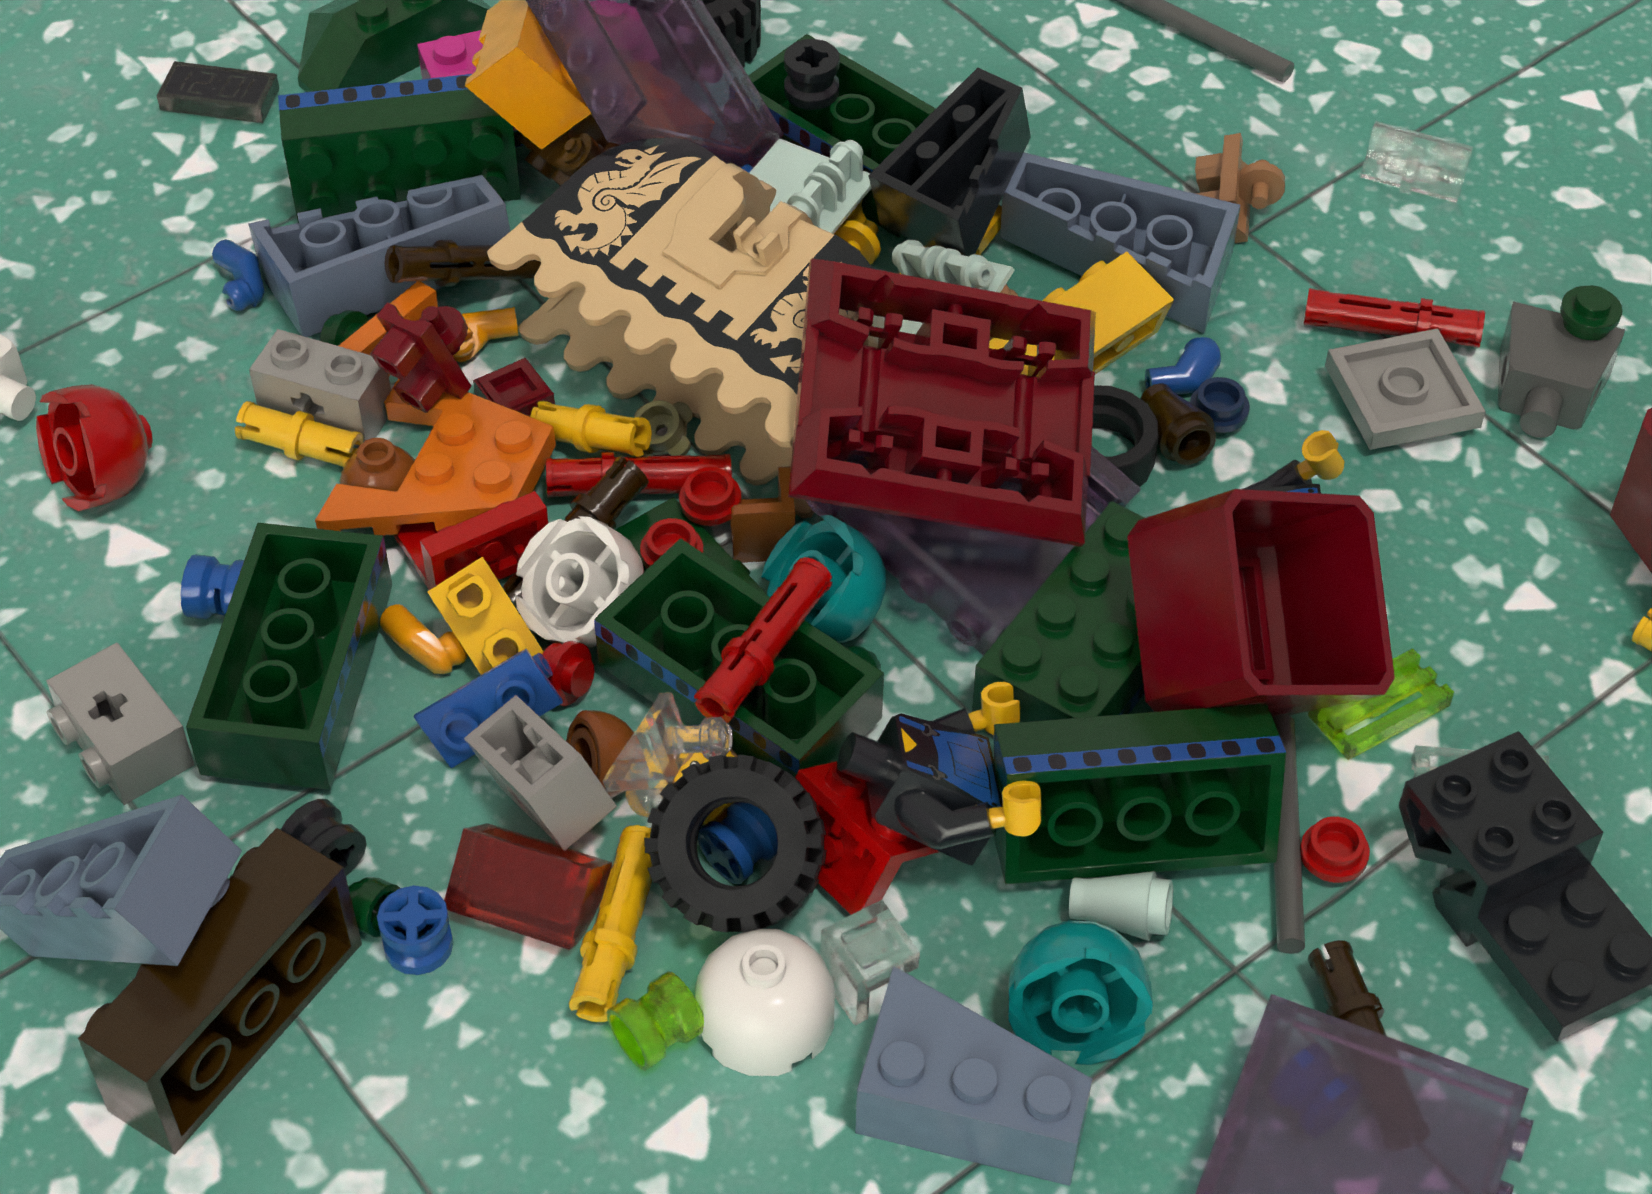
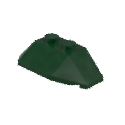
M334 0L309 13L298 73L299 86L305 92L388 83L420 66L417 44L438 40L445 36H457L482 30L487 10L491 7L483 0Z

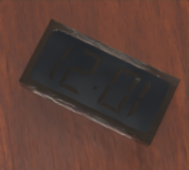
M174 61L156 96L159 108L163 111L264 123L280 88L277 74Z

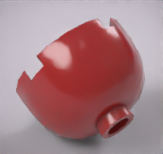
M93 384L66 387L42 395L40 403H49L48 414L39 415L36 418L39 451L51 483L64 481L75 496L61 498L67 506L77 511L102 506L126 496L138 485L147 465L148 450L152 447V431L146 418L138 414L135 408L123 396L111 389Z

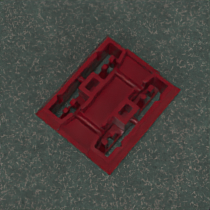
M811 258L808 271L788 497L1082 547L1085 544L1087 487L1091 467L1096 312L846 263ZM839 309L856 313L852 319L839 315ZM873 315L884 317V329L872 326ZM903 319L923 323L916 334L900 332ZM868 336L878 338V348L863 345ZM990 337L1009 340L1003 348H989ZM1027 344L1037 346L1036 357L1025 355ZM1024 365H1028V375L1021 374ZM849 454L869 457L868 468H864L862 464L846 462L845 460ZM1004 481L1022 484L1021 493L1001 489L1000 487Z

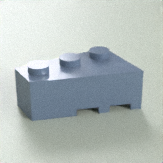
M893 966L857 1088L855 1133L1070 1186L1084 1129L1092 1078Z

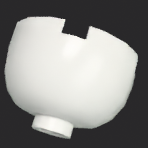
M578 516L580 519L568 522L558 519L548 523L529 541L518 561L516 575L522 577L523 581L521 586L522 598L515 596L517 610L528 628L544 639L562 644L567 641H576L592 648L597 646L594 619L644 573L643 563L631 541L608 525L591 517Z
M778 929L746 931L730 937L710 953L700 970L695 985V1027L700 1038L702 1035L703 1040L712 1048L713 1057L723 1066L748 1076H779L792 1071L793 1063L804 1060L811 1053L813 1059L824 1049L834 1029L835 988L822 956L801 938Z

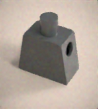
M1513 301L1500 346L1497 405L1505 412L1520 415L1521 429L1533 437H1548L1555 432L1557 425L1573 430L1582 428L1611 375L1625 329L1616 327L1602 339L1583 340L1573 336L1566 330L1561 313Z

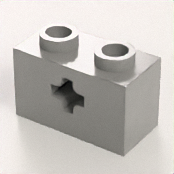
M277 329L249 369L256 402L259 406L294 415L297 411L310 413L314 416L316 422L352 432H361L364 441L376 438L388 420L384 401L391 391L388 373L377 365L371 355Z
M117 642L46 680L55 707L47 710L48 718L54 730L65 745H69L74 741L78 743L83 750L78 754L79 759L92 782L97 788L108 784L123 805L194 766L183 725Z
M517 695L464 738L499 787L564 851L617 807L582 755Z

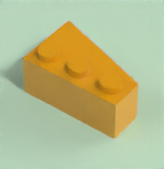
M501 0L487 10L478 39L483 44V48L473 56L472 63L476 67V72L466 79L465 87L542 150L593 113L589 92L591 79L585 69L582 54L585 46L578 33L575 16L578 13V8L574 0Z

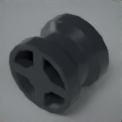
M804 39L793 43L787 48L784 53V70L788 75L784 80V93L789 103L806 110H819L830 106L836 101L839 96V79L836 74L840 68V58L835 46L823 40Z
M316 799L304 804L285 821L281 828L285 833L343 866L346 876L358 865L367 846L365 836L352 824H343L341 811L328 799Z

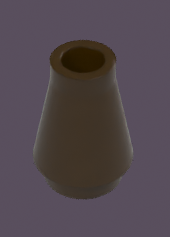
M1163 383L1154 384L1143 392L1140 399L1148 404L1157 418L1158 445L1165 458L1182 465H1191L1201 461L1212 451L1216 442L1214 422L1207 413L1174 393L1168 385Z

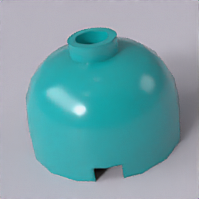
M820 515L825 521L812 525L804 520L794 525L777 542L764 565L761 577L770 582L767 596L771 598L800 558H813L822 563L831 573L832 579L830 582L833 583L807 615L805 621L842 645L857 638L872 623L884 598L886 572L875 546L867 537L831 515Z
M1069 920L1048 926L1033 936L1023 946L1012 964L1008 989V1021L1016 1036L1051 1056V1050L1081 1051L1075 1064L1092 1065L1118 1058L1137 1045L1146 1033L1145 1021L1150 1013L1152 1015L1153 1007L1151 981L1139 951L1115 929L1094 921Z

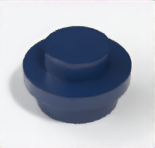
M1225 377L1207 379L1195 390L1190 398L1191 404L1212 418L1215 432L1226 433L1237 430L1248 419L1249 401L1243 387L1232 379Z

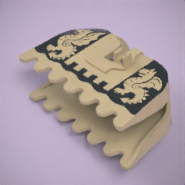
M669 137L632 141L609 148L592 158L567 179L531 215L487 251L491 264L506 271L517 269L531 260L541 262L534 276V283L537 291L549 299L518 326L521 337L524 340L539 345L549 342L558 335H568L570 340L563 352L564 360L571 370L578 372L588 371L600 362L605 361L613 364L606 378L607 388L613 397L622 400L629 399L645 389H652L656 391L653 401H667L672 405L676 402L687 404L692 411L693 417L701 420L694 434L697 449L702 454L709 456L720 455L732 446L739 445L744 447L746 452L739 463L740 473L743 479L752 485L766 484L778 476V467L791 466L808 271L811 258L873 269L857 248L839 236L814 226L808 215L797 207L780 201L770 212V206L776 195V189L771 185L759 180L733 163H724L703 146L688 140ZM839 309V315L852 319L856 313ZM873 315L872 326L884 329V317ZM868 336L863 345L878 348V338ZM852 454L848 455V457L845 460L846 462L849 460ZM794 498L795 514L801 518H811L821 502Z

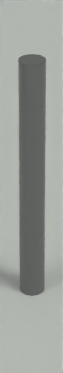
M1116 0L1282 82H1286L1294 70L1293 62L1165 0Z
M1281 714L1272 717L1286 750L1277 862L1274 863L1276 934L1278 950L1292 954L1304 950L1305 929L1295 720L1291 716Z

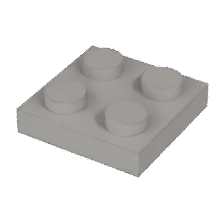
M1438 328L1328 350L1325 367L1369 450L1481 428L1486 411Z

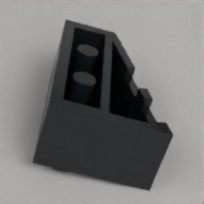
M977 68L868 175L880 224L911 240L919 241L925 247L930 248L937 245L946 249H955L961 255L968 257L975 254L1031 138L1023 88L980 68Z

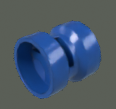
M192 555L186 564L181 582L180 596L183 614L186 617L208 619L214 614L225 616L244 560H235L231 565L220 564L215 556Z

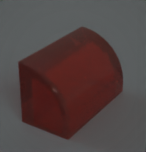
M485 823L463 829L444 901L448 911L571 950L583 938L597 912L613 862L572 849L564 851L559 845Z

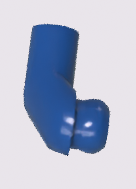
M231 240L219 241L213 248V260L217 265L231 272L235 279L228 281L223 286L222 293L230 297L225 301L231 309L236 311H243L249 305L256 307L265 294L256 254Z
M1207 337L1191 339L1185 345V350L1176 366L1146 369V389L1154 384L1163 383L1168 385L1177 395L1194 393L1205 380L1213 377L1220 366L1221 353L1219 346L1214 340Z

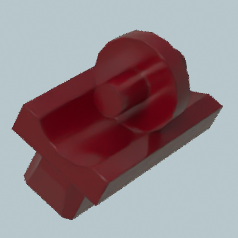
M387 302L377 314V318L387 333L371 351L370 355L386 373L400 379L394 387L400 399L424 413H428L443 392L462 399L471 388V384L452 356L460 350V346L463 344L468 332V326L462 314L457 309L449 306H429L423 310L419 320L411 321L404 319L396 306Z

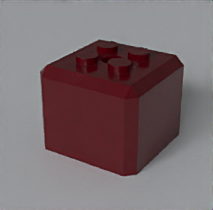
M1233 489L1138 520L1128 534L1127 539L1145 700L1154 712L1267 703L1272 717L1281 714L1290 716L1385 695L1395 679L1374 512L1361 496Z

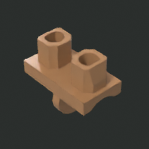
M1241 133L1224 135L1223 153L1196 157L1195 164L1196 181L1200 193L1196 194L1241 205L1235 243L1248 242L1250 206L1252 205L1256 209H1263L1280 200L1285 192V175L1277 166L1270 164L1267 160H1258L1249 165L1243 162V139Z

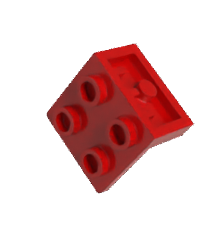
M533 491L439 531H436L434 522L403 524L398 534L393 536L429 590L481 557L484 558L497 580H500L517 572L518 561L529 541L549 523L547 507L536 491Z
M837 761L798 771L795 778L811 794L818 806L816 807L820 818L824 821L826 835H824V850H827L825 865L821 866L817 878L819 879L818 884L856 920L874 915L903 862L939 853V851L879 824L871 816L867 782L838 771Z

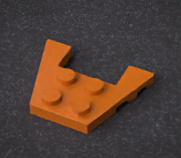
M397 379L384 401L388 420L434 426L399 490L394 492L336 483L315 522L317 529L334 531L372 527L374 535L382 536L398 534L403 524L434 522L436 531L448 526H454L494 509L501 503L515 500L533 492L546 466V458H550L556 446L554 427L469 392L462 399L443 392L428 413H424L400 399L394 390V387L400 381V379Z

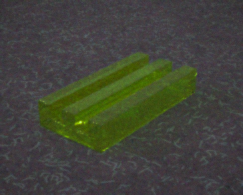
M1412 648L1393 658L1395 679L1385 695L1308 711V716L1345 758L1350 760L1449 707L1454 691L1447 684L1440 687L1437 685L1436 679L1438 674L1430 666L1422 669L1419 666L1421 656ZM1418 691L1423 695L1350 735L1344 732V730L1367 718L1373 719L1389 710L1390 706Z

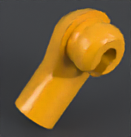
M515 307L463 313L462 316L468 326L467 336L460 346V350L452 356L455 361L464 362L472 359L490 339L518 336Z
M400 604L391 605L382 613L380 618L382 630L402 650L433 674L451 673L453 666L460 665L466 661L468 655L452 631H448L440 638H437L406 607Z

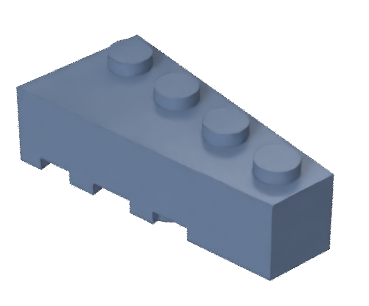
M1023 153L1002 197L1000 238L1080 276L1095 263L1103 260L1108 264L1127 251L1174 299L1166 316L1201 333H1205L1233 253L1241 205Z
M483 175L409 190L406 201L394 203L389 200H378V197L356 201L357 209L355 211L323 218L321 208L297 213L299 223L271 228L269 219L248 223L262 278L300 335L304 337L321 333L324 323L330 316L340 314L346 310L359 311L365 315L378 313L387 302L391 303L416 283L415 281L392 283L389 281L384 262L387 249L390 246H433L439 240H452L458 246L494 245L510 232L506 204ZM486 261L484 264H491V262ZM432 262V263H430V264L448 265V264H458V263H451V262ZM421 281L436 291L441 288L434 281Z
M183 795L5 850L0 858V930L32 957L178 966L209 909L226 893L230 884V880L227 877L242 850Z

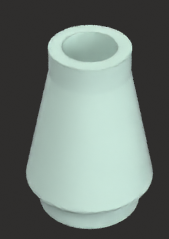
M1155 871L1091 879L1073 878L1069 896L1070 919L1094 921L1111 927L1116 931L1147 941L1151 939L1152 934L1168 935L1173 906L1172 880L1158 879Z

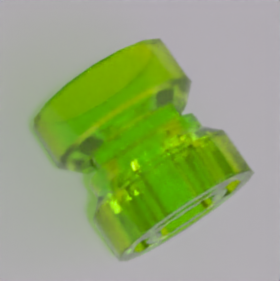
M670 971L651 981L647 986L646 994L638 1000L625 998L607 1011V1020L617 1042L630 1060L644 1071L662 1061L666 1057L667 1047L676 1042L687 1044L703 1033L704 1014L699 1003L686 984Z

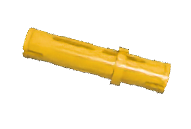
M632 825L624 828L621 832L616 851L617 854L609 873L593 929L588 931L582 940L580 954L583 957L582 968L573 994L570 997L569 1008L571 1011L577 1010L576 1015L587 1021L606 1022L611 1020L615 1013L622 979L625 972L632 968L636 960L638 950L634 942L635 935L652 884L648 868L652 867L650 854L645 853L644 838H650L651 828L646 826Z

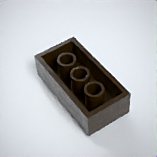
M278 828L259 847L251 848L241 857L234 873L229 878L230 884L226 893L209 909L178 966L141 964L136 977L112 1003H106L94 1012L86 1025L85 1031L78 1037L108 1112L174 1155L362 945L344 867Z

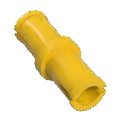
M246 401L241 406L236 418V422L246 424L245 427L239 425L235 427V436L238 439H247L282 449L286 457L295 460H302L306 456L344 467L347 460L358 450V448H353L354 444L360 446L364 441L361 432H352L316 422L314 416L310 413L297 411L294 415L256 405L251 401Z
M540 401L537 403L538 407H534L531 411L530 417L554 427L556 441L574 444L575 448L580 452L596 453L600 449L640 457L644 455L643 450H648L651 442V425L646 418L606 413L605 409L599 405L584 404L580 408Z

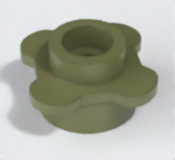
M657 400L641 406L636 411L634 418H646L652 430L649 448L647 451L643 450L644 455L640 457L666 454L670 456H684L688 453L691 443L686 437L687 424L692 420L693 414L687 404L676 402L672 405L667 401ZM667 428V432L664 435L657 434L660 429Z

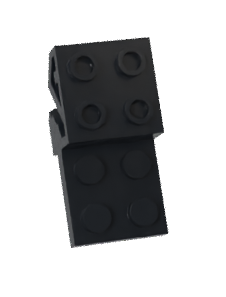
M1519 731L1405 782L1398 806L1415 858L1447 865V868L1463 869L1441 879L1440 885L1433 890L1432 894L1437 910L1466 947L1478 941L1557 1042L1652 995V937L1591 864L1604 832Z

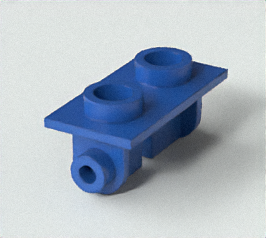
M524 649L416 713L414 719L449 767L453 768L475 755L464 738L515 695L539 717L562 704L563 700L548 680L553 673L545 657L541 653L531 656L529 651Z

